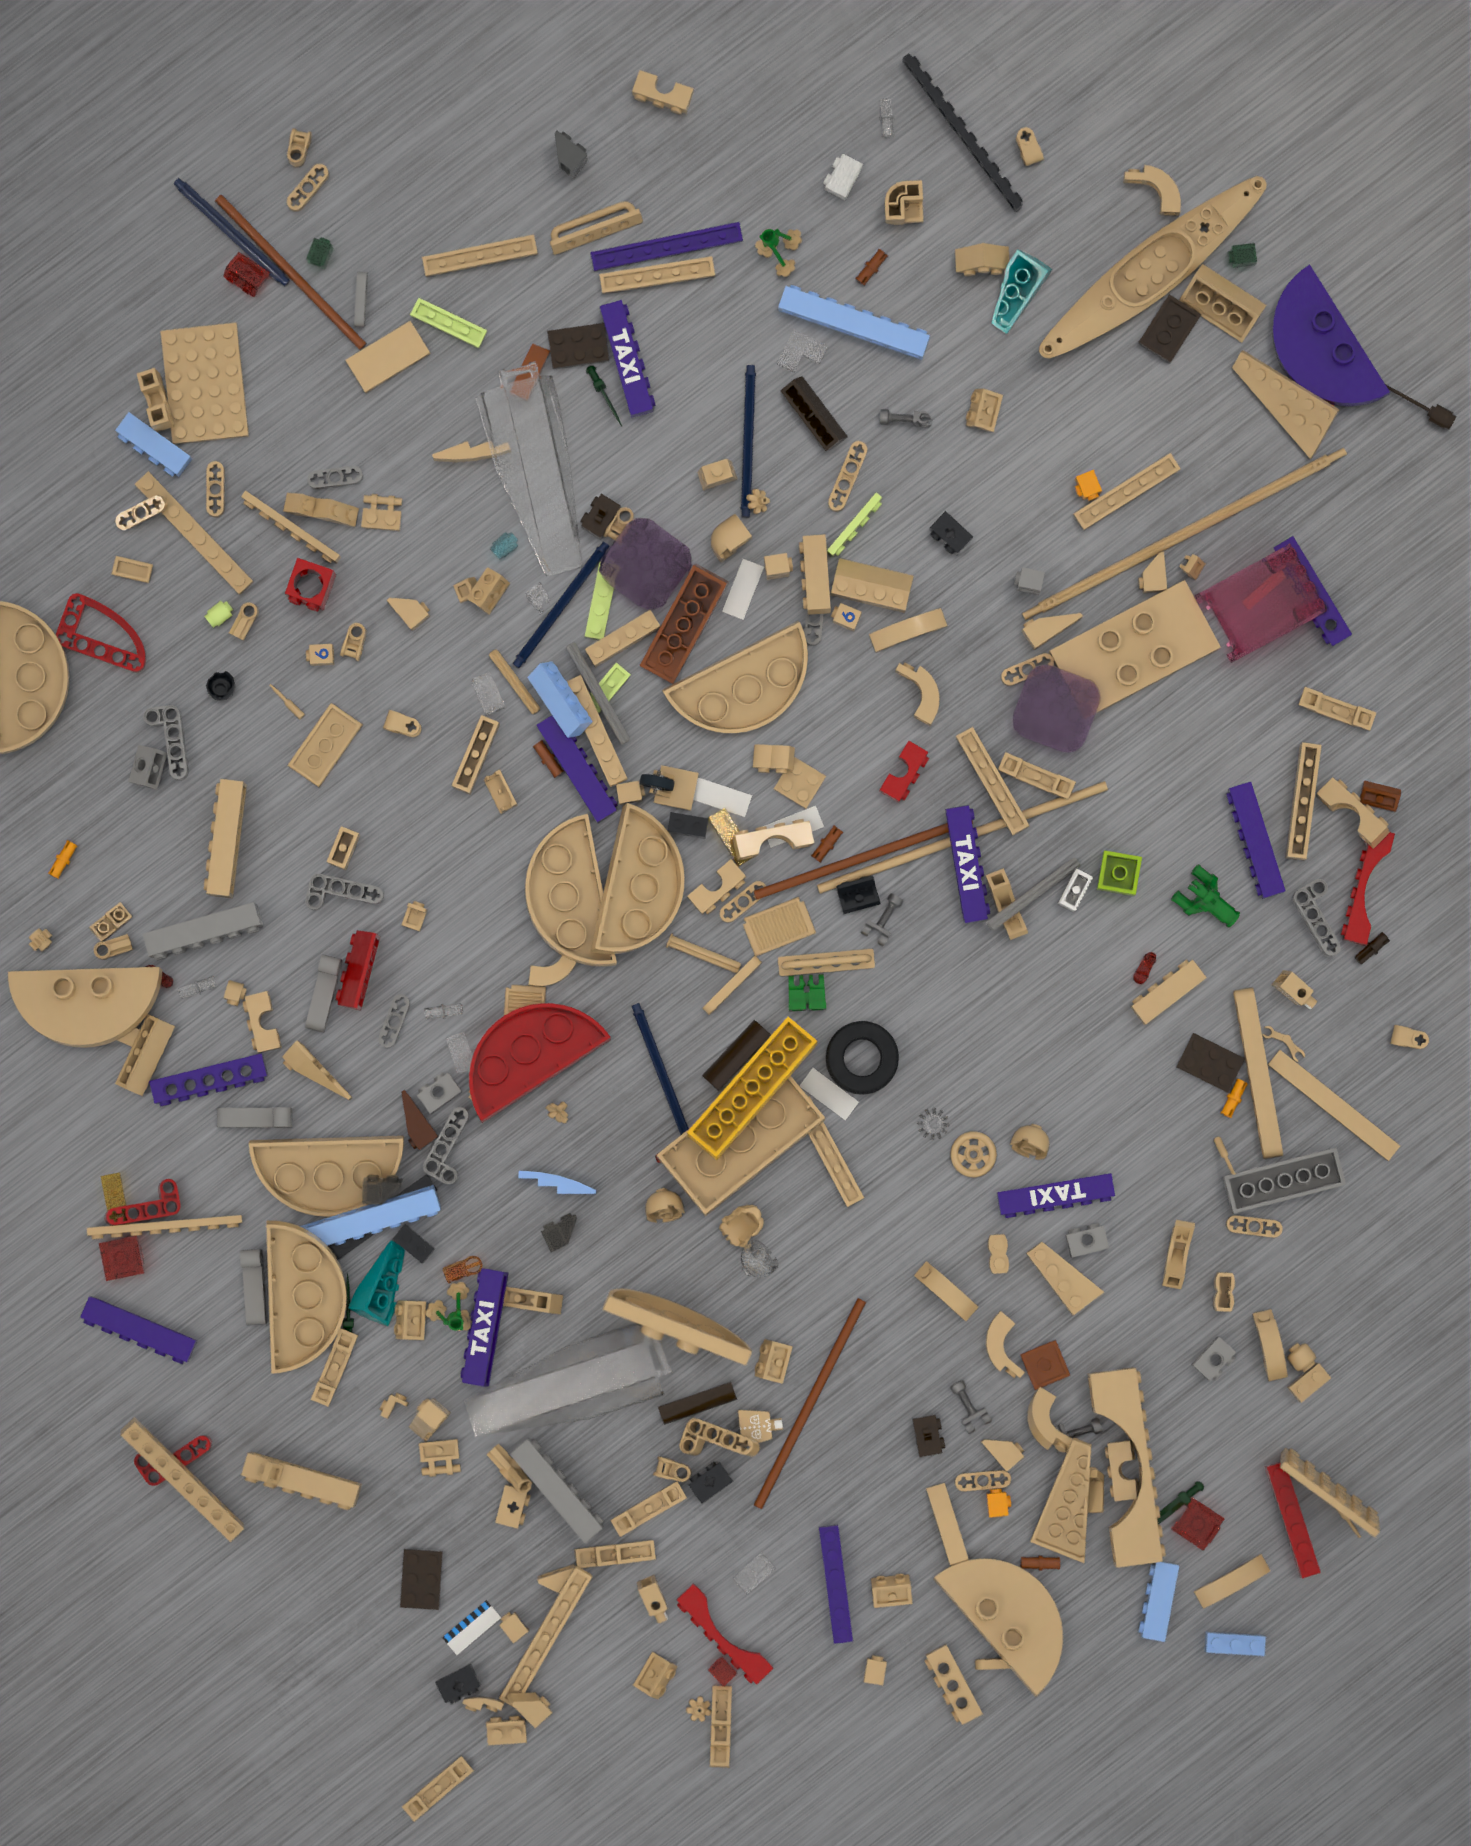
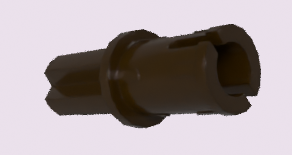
M1381 932L1373 941L1367 942V946L1355 956L1356 961L1359 964H1363L1372 955H1377L1378 951L1390 942L1388 937Z

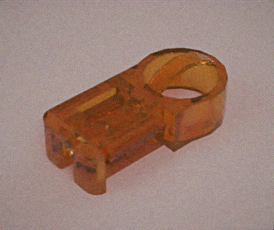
M469 1256L464 1260L444 1267L443 1273L447 1282L451 1283L450 1280H458L465 1277V1274L467 1277L478 1274L483 1264L479 1257ZM474 1258L479 1260L475 1263L466 1266V1262L469 1259ZM480 1265L479 1270L476 1272H469L467 1270Z

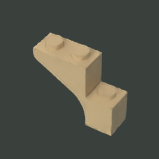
M287 493L283 512L355 527L359 508L332 499Z

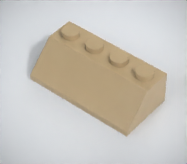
M1204 264L1196 272L1179 300L1202 314L1203 318L1240 342L1244 341L1266 307V304Z
M839 558L830 596L905 613L913 575Z

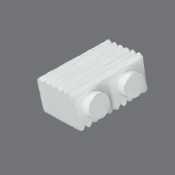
M842 154L841 158L837 157L832 166L835 169L832 175L828 173L823 184L826 185L825 190L846 200L862 170L863 164Z
M1076 869L1058 904L1072 912L1076 911L1093 879L1092 876Z

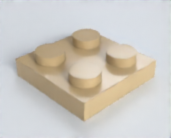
M794 757L793 771H787V774H782L774 790L807 809L826 776Z

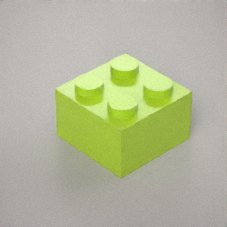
M1104 850L1096 890L1135 896L1142 857Z

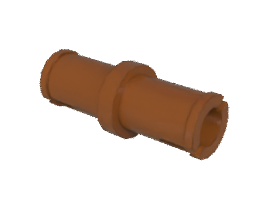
M878 249L869 262L866 261V266L855 279L865 286L872 275L879 271L878 268L888 255L881 249Z
M543 740L533 746L542 759V764L547 766L554 778L564 772L554 758V753L551 754Z
M833 825L827 836L820 840L821 844L811 856L821 863L829 850H833V845L844 832Z
M1038 1555V1557H1021L1020 1566L1022 1569H1038V1571H1043V1569H1060V1557H1043L1042 1555Z

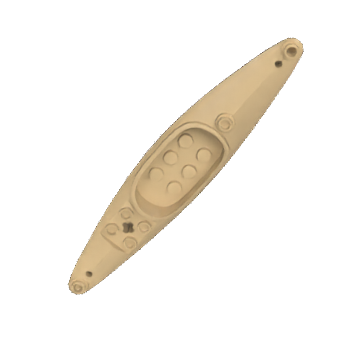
M1256 176L1233 186L1166 225L1125 255L1073 305L1048 333L1039 346L1041 356L1053 358L1101 336L1144 311L1174 289L1226 239L1253 208L1266 189L1265 179ZM1201 226L1207 227V233L1200 231Z

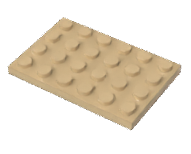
M237 323L161 331L167 398L175 426L171 428L172 443L175 445L248 437Z
M1284 1448L1280 1457L1281 1469L1374 1537L1380 1532L1379 1516H1377L1378 1512L1370 1506L1366 1508L1361 1504L1362 1500L1360 1498L1347 1494L1345 1487L1339 1483L1335 1485L1330 1481L1331 1477L1326 1473L1316 1471L1314 1469L1315 1465L1310 1461L1306 1460L1304 1462L1299 1458L1300 1455L1295 1450Z

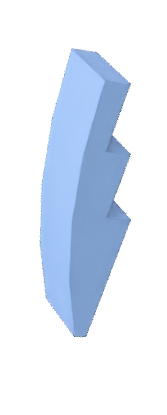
M519 1171V1179H538V1186H557V1194H596L595 1189L562 1176L542 1172Z

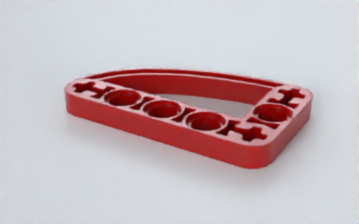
M77 593L69 597L56 632L62 647L132 672H141L146 664V652L136 631L121 616L105 605ZM77 598H80L82 604L77 605L76 611L79 612V614L77 615L76 613L69 611V608L73 610L75 604L72 603V601L77 600ZM86 605L103 613L119 624L133 640L137 654L77 634L76 631ZM67 616H75L76 622L74 625L69 626L66 624L65 619ZM67 633V637L72 640L73 636H76L73 641V647H70L71 642L64 641V643H61L60 635L64 636ZM81 639L87 641V647L84 650L77 648V642ZM103 646L105 648L104 655L97 656L95 648ZM121 652L123 660L118 663L114 662V653ZM127 655H130L129 660L136 661V659H139L138 662L141 665L136 666L134 669L133 665L127 662V666H124L127 661Z

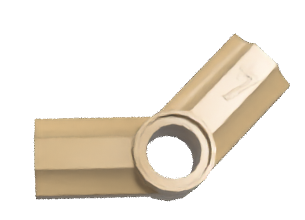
M499 1443L486 1454L500 1469L499 1472L520 1494L527 1493L531 1489L532 1481Z

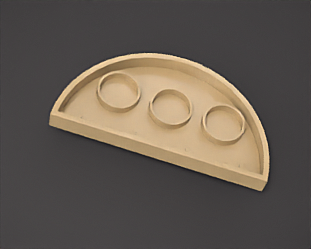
M0 601V754H6L34 743L56 722L65 705L68 694L69 667L59 639L41 618L19 605Z
M797 621L663 689L662 692L670 704L683 717L707 730L721 733H740L762 727L776 719L790 706L803 684L807 670L808 650L801 623Z
M629 803L622 807L591 952L620 954L648 944L662 934L671 924L683 898L684 867L677 845L666 828L655 817Z
M588 814L569 819L557 826L538 845L527 870L525 882L526 905L535 929L542 939L556 952L572 961L585 965L614 966L617 964L615 954H601L590 951L603 897V889Z
M160 967L8 972V983L12 999L27 1023L41 1035L56 1043L79 1048L106 1045L124 1037L135 1029L153 1007L162 980V969Z
M404 1136L249 1141V1151L254 1169L263 1185L275 1198L299 1212L327 1217L366 1206L377 1199L393 1180L399 1168L404 1147Z
M266 1220L271 1374L302 1367L313 1361L328 1348L342 1325L347 1296L346 1283L341 1266L333 1252L320 1238L300 1226L288 1222Z
M614 1289L609 1292L603 1306V1310L642 1325L640 1331L650 1338L662 1340L664 1334L678 1339L676 1346L692 1354H697L699 1349L702 1348L746 1365L752 1353L751 1348L740 1337L719 1323L685 1306L652 1294L630 1289Z
M975 1559L961 1562L935 1576V1582L1031 1693L1037 1697L1054 1675L1061 1657L1063 1645L1060 1615L1054 1600L1046 1588L1024 1569L1011 1563L994 1559Z

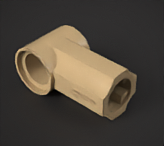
M250 602L243 604L229 633L244 641L254 620L259 615L258 607ZM248 606H252L255 611L251 617L245 615V609Z
M128 934L99 942L94 946V954L101 960L133 950ZM100 946L108 948V953L105 956L98 954Z

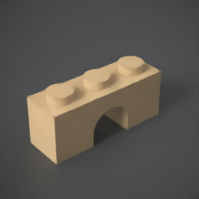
M639 70L632 90V95L635 96L636 100L653 102V105L658 108H664V106L671 108V111L676 114L687 113L694 88L675 82L674 88L670 93L662 94L656 89L658 76Z
M155 368L137 373L141 392L144 394L148 404L146 411L150 426L156 432L175 427L161 374Z
M732 859L717 870V874L723 882L719 890L709 891L701 884L687 896L702 915L705 912L707 915L716 908L715 904L719 900L724 902L731 895L729 892L733 888L738 890L746 883L744 881L746 878L745 874Z
M265 991L245 996L246 1001H243L245 1013L248 1012L250 1020H247L249 1031H253L254 1038L251 1039L253 1049H257L258 1053L282 1048L278 1029L265 1030L260 1024L261 1016L266 1012L273 1011L269 992Z
M1126 1440L1107 1443L1108 1447H1105V1455L1110 1461L1108 1476L1112 1478L1113 1484L1110 1486L1111 1497H1114L1115 1501L1137 1499L1140 1492L1138 1478L1129 1479L1122 1473L1123 1463L1135 1459L1133 1441Z

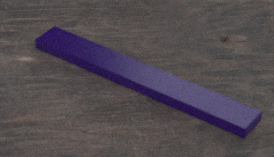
M735 222L593 251L590 254L593 269L596 272L743 242L740 223Z

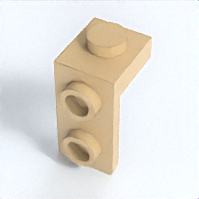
M1090 1467L1087 1513H1103L1104 1474L1097 1470V1468Z

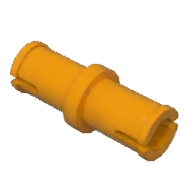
M67 840L60 854L56 855V861L48 874L59 879L65 866L69 865V860L78 846Z
M1240 1079L1236 1080L1231 1093L1227 1095L1228 1099L1221 1111L1222 1115L1224 1114V1116L1232 1118L1238 1103L1240 1104L1242 1101L1241 1096L1248 1083Z

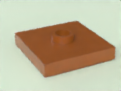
M1056 1340L1020 1354L1034 1390L1071 1376Z

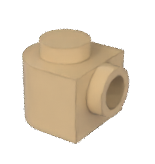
M229 980L224 999L227 1000V1004L238 1006L240 999L244 1000L247 989L244 988V984Z

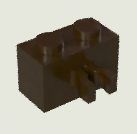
M603 494L599 497L595 496L590 505L592 506L589 514L585 512L580 520L582 523L581 528L600 540L603 538L607 527L614 519L617 511L621 509V505Z
M935 1414L913 1418L919 1457L941 1454L942 1449L945 1448L944 1438L939 1436L938 1430L942 1429L940 1418H936Z

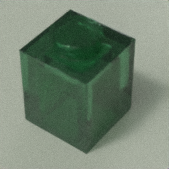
M322 237L319 239L314 238L306 258L307 262L326 269L333 251V246L330 244L331 241Z
M1255 243L1234 245L1231 247V251L1228 252V261L1232 263L1233 268L1253 266L1257 263Z

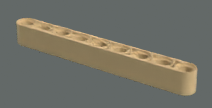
M1252 987L1233 991L1263 1159L1283 1156V1149L1254 989Z

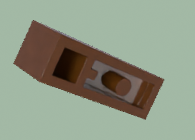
M403 1090L401 1092L407 1131L410 1137L408 1141L414 1149L422 1150L436 1140L438 1135L407 1091Z

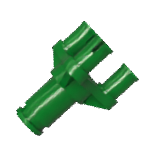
M1196 865L1191 874L1204 883L1202 885L1194 879L1191 882L1193 885L1188 886V889L1197 895L1196 898L1189 900L1178 890L1172 896L1171 901L1180 906L1188 916L1208 911L1220 922L1225 923L1228 928L1231 927L1239 918L1240 912L1235 911L1234 907L1220 897L1218 877L1207 872L1201 865Z

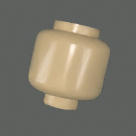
M1296 1343L1289 1349L1291 1353L1287 1359L1296 1371L1302 1370L1305 1372L1316 1364V1355L1307 1344L1299 1345Z

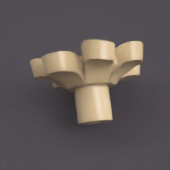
M753 489V495L748 494L746 497L748 501H751L748 504V508L753 509L754 514H758L760 511L765 512L767 510L766 504L770 503V499L765 497V491Z
M561 1102L558 1106L551 1103L546 1107L550 1112L548 1113L550 1118L556 1117V1121L560 1123L567 1122L568 1114L564 1111L567 1108L565 1102Z
M702 1696L697 1697V1701L694 1699L689 1700L691 1707H687L686 1712L692 1714L690 1717L692 1721H696L699 1718V1721L703 1722L705 1721V1715H711V1710L707 1709L711 1705L708 1700L703 1702Z

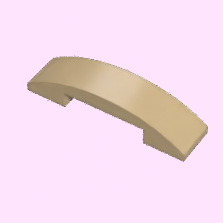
M941 608L895 623L869 634L875 652L928 632L947 627V623Z
M1304 687L1298 704L1320 715L1368 731L1371 730L1376 716L1374 711L1348 704L1307 687Z
M1006 752L998 768L999 771L1015 779L1068 800L1076 784L1071 779L1049 772Z
M340 1328L311 1400L329 1407L358 1335Z
M677 1481L610 1521L621 1537L685 1500L687 1497Z
M1262 1554L1217 1580L1195 1590L1194 1593L1204 1609L1269 1573L1270 1569Z
M462 1756L459 1757L406 1802L402 1808L415 1822L474 1770Z

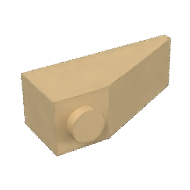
M1076 613L1038 618L1035 621L1032 618L1023 624L1025 628L1022 629V633L1035 650L1082 619L1083 615Z
M506 1287L503 1306L561 1314L563 1295Z

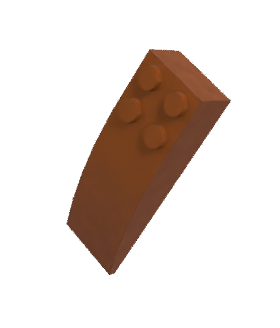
M694 564L640 666L674 684L729 581L698 564Z

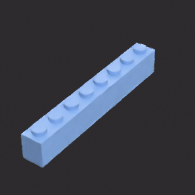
M790 285V287L785 286L778 306V311L920 360L924 356L930 335H927V331L917 328L913 330L909 328V325L902 322L895 324L891 322L890 318L885 316L875 317L870 311L862 310L861 312L855 310V307L850 304H844V306L837 304L835 299L829 297L826 299L820 298L819 294L808 291V293L802 292L801 288Z
M431 1185L300 1227L315 1234L326 1245H341L347 1239H360L369 1232L376 1234L383 1231L382 1228L385 1227L396 1228L405 1221L411 1223L419 1220V1217L427 1215V1217L434 1216L441 1210L435 1187Z

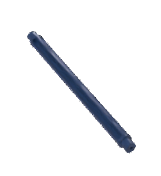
M180 178L174 182L180 193L273 279L280 282L284 287L290 282L283 271L271 262L243 234L236 230L229 221L190 185L183 182Z
M747 365L745 373L742 497L740 507L742 510L741 517L749 518L750 510H752L748 508V504L751 501H748L746 497L748 494H751L756 376L754 365Z
M603 541L596 548L590 559L520 653L516 655V659L512 664L518 669L526 662L527 658L602 557L606 555V551L610 547L607 543Z
M640 1003L632 1005L633 1016L636 1018L680 1135H682L689 1128L650 1031L644 1010H642Z

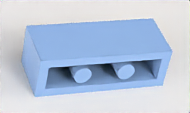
M1206 1632L1205 1652L1265 1656L1266 1636Z

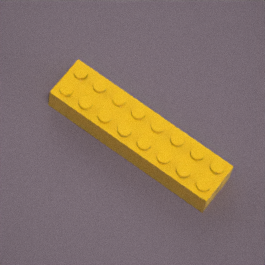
M788 1016L689 1129L687 1136L717 1161L817 1046V1040Z

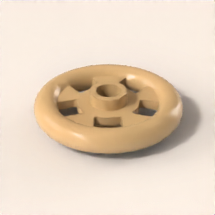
M976 1131L960 1135L954 1141L950 1154L955 1169L962 1175L973 1178L987 1174L993 1168L997 1157L993 1141L987 1135ZM977 1139L978 1145H969V1140ZM960 1146L966 1147L964 1155L958 1154ZM987 1146L989 1154L983 1156L981 1147ZM971 1151L977 1152L976 1158L970 1157ZM964 1159L971 1164L968 1169L961 1164ZM983 1160L985 1165L978 1169L976 1164Z

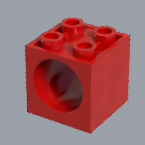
M297 558L285 595L292 604L300 606L303 603L312 611L318 612L319 609L324 611L336 578V573L332 569ZM309 574L318 575L323 585L321 592L312 598L301 597L300 590L297 588L299 580Z

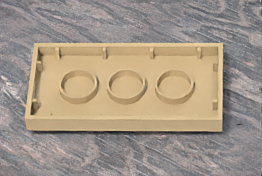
M1184 580L1050 650L1049 654L1053 657L1059 673L1085 720L1219 650L1221 646Z
M790 1076L717 1161L687 1136L689 1129L658 1153L657 1158L701 1212L707 1216L825 1121V1117Z

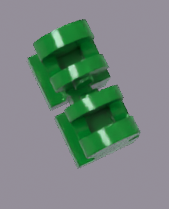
M818 974V985H814L813 975H809L807 986H809L810 992L806 993L804 992V986L806 985L805 981H803V975H799L800 984L798 986L794 985V975L788 976L789 1012L806 1011V1005H809V1011L826 1010L824 974Z

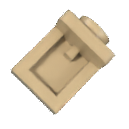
M414 901L413 904L408 903L407 905L408 908L402 926L420 932L427 909L424 908V904Z
M399 1393L391 1394L388 1401H383L379 1409L382 1411L380 1416L388 1419L396 1402L408 1406L409 1402L405 1401L407 1397Z

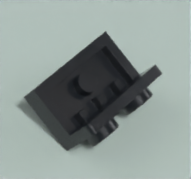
M873 876L862 877L852 882H843L836 886L843 914L881 904Z

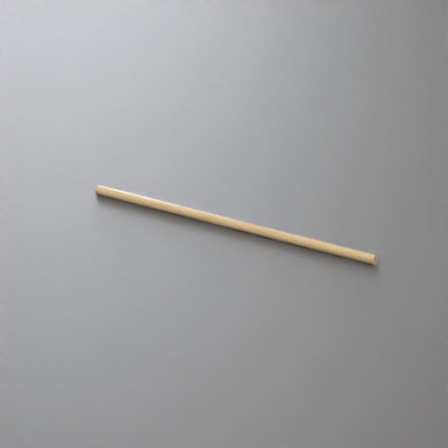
M1104 781L1071 793L1069 800L1060 797L1021 812L1027 820L1107 791L1108 787ZM1001 818L976 827L977 835L979 837L1007 826ZM950 837L817 885L819 893L835 889L836 886L843 882L856 881L862 877H868L951 847Z

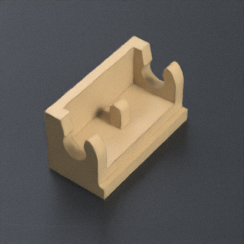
M500 770L485 777L484 782L500 814L518 806Z

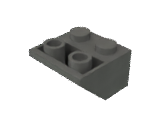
M556 131L555 141L559 168L574 179L588 162L586 149L579 143L575 145L567 133Z

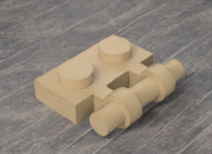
M378 494L364 495L363 502L371 503V509L363 508L361 527L400 531L401 511H394V505L402 506V498H395L392 495H389V497H381ZM377 504L388 505V510L377 509Z
M458 1439L419 1443L420 1461L429 1463V1467L422 1468V1476L430 1475V1477H435L436 1474L447 1473V1475H453L455 1472H461L460 1464H452V1459H459ZM446 1460V1466L435 1467V1461Z

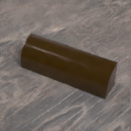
M803 376L793 379L781 390V393L825 451L832 449L848 437Z
M753 1020L702 1076L719 1091L771 1034L757 1021Z
M728 1382L658 1406L662 1421L666 1425L735 1401L737 1397L732 1383Z

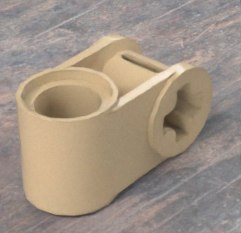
M1027 127L1020 129L1016 141L1025 166L1044 160L1034 132ZM1023 133H1025L1026 136H1030L1028 138V141H1026L1025 139H1021Z
M292 128L287 152L289 163L292 166L300 167L305 163L312 132L308 131V133ZM294 153L301 154V158L298 160H293L291 157Z
M627 507L619 509L607 527L604 537H610L617 541L618 545H621L634 521L632 510ZM623 512L631 514L630 519L626 522L620 519V515Z
M353 623L350 625L340 656L346 655L355 658L356 661L360 660L367 634L366 628L362 624ZM355 627L362 629L361 636H353L352 631Z
M392 710L388 711L383 726L385 730L409 737H417L422 729L416 719ZM414 723L416 730L410 732L408 726H412Z
M1394 1025L1390 1044L1422 1049L1428 1045L1429 1037L1426 1033ZM1419 1035H1422V1039H1424L1425 1042L1421 1043L1419 1046L1417 1045L1418 1042L1415 1041V1038L1419 1037Z
M658 1456L657 1459L659 1461L656 1472L653 1473L654 1476L679 1482L687 1481L691 1477L692 1471L688 1465ZM683 1467L687 1470L688 1475L686 1478H680L677 1475L679 1468Z

